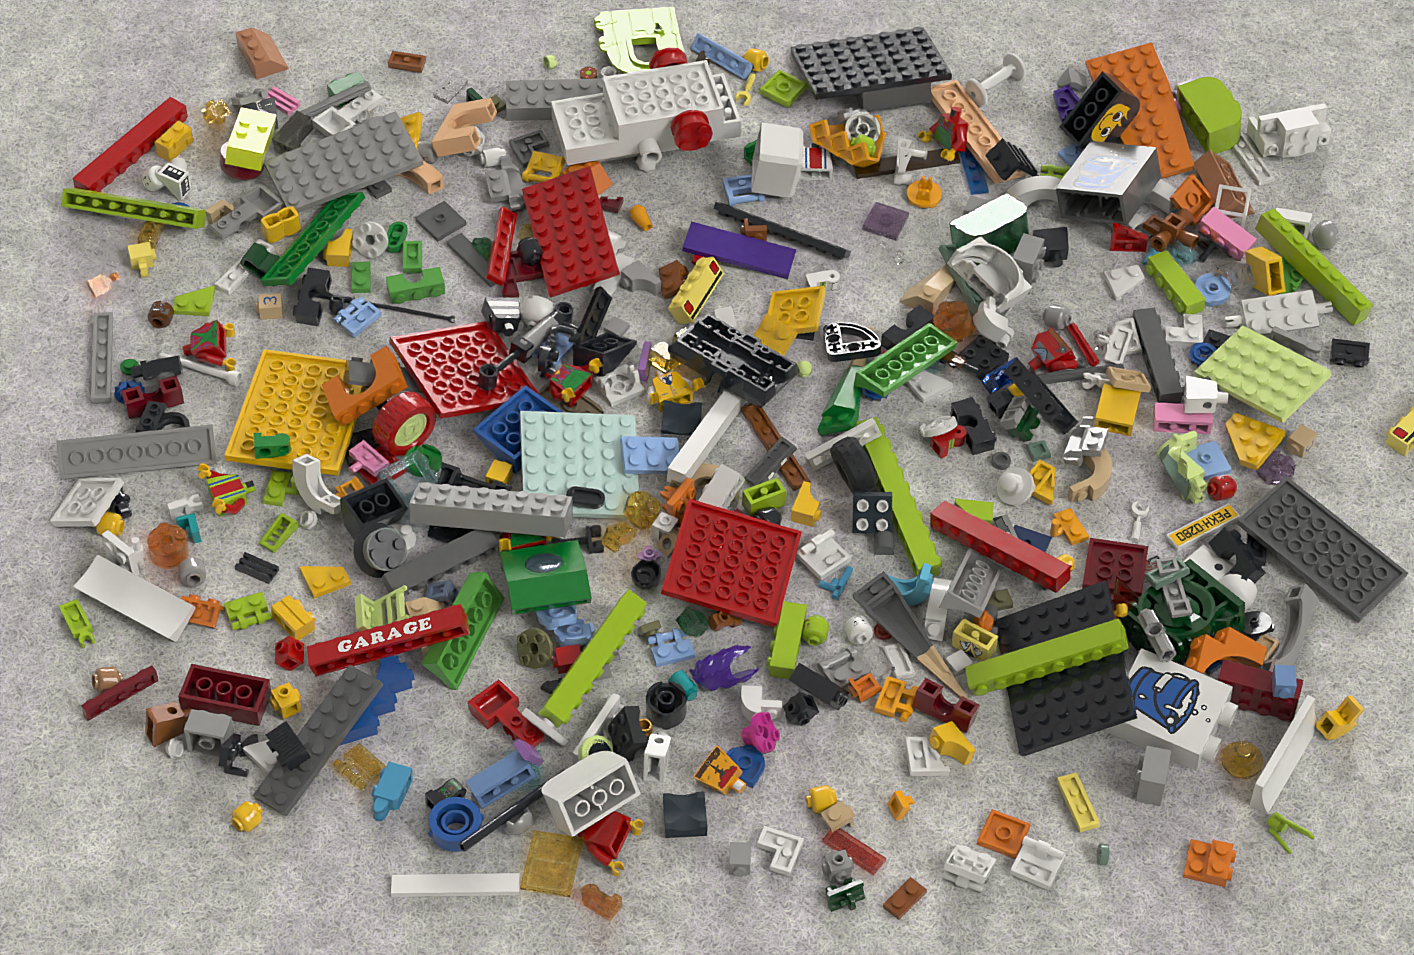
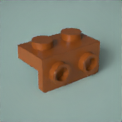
M678 260L659 268L662 296L665 299L677 295L681 285L688 278L689 271L687 267Z

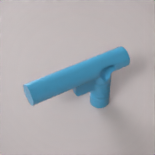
M846 566L840 580L833 578L831 583L821 580L819 587L833 592L831 598L838 600L853 572V568Z

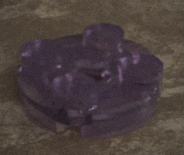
M1273 450L1256 472L1265 484L1277 485L1286 476L1292 480L1296 466L1294 460L1286 454L1285 456L1280 454V451ZM1272 466H1275L1276 468H1280V469H1279V470H1275V469L1272 468Z

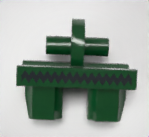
M850 877L845 879L842 887L837 888L834 885L826 887L825 891L830 911L833 912L845 906H848L851 911L855 910V902L865 899L864 882L861 879L856 881Z

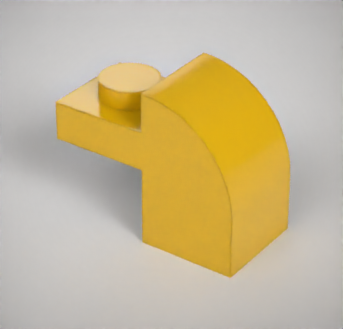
M1349 695L1336 710L1326 711L1315 726L1327 740L1337 739L1357 725L1355 721L1365 709L1352 695Z

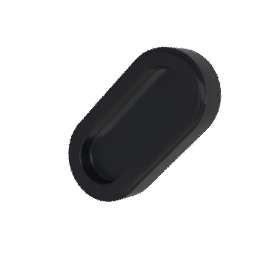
M573 486L566 493V496L572 497L574 507L599 509L604 505L605 495L599 489Z

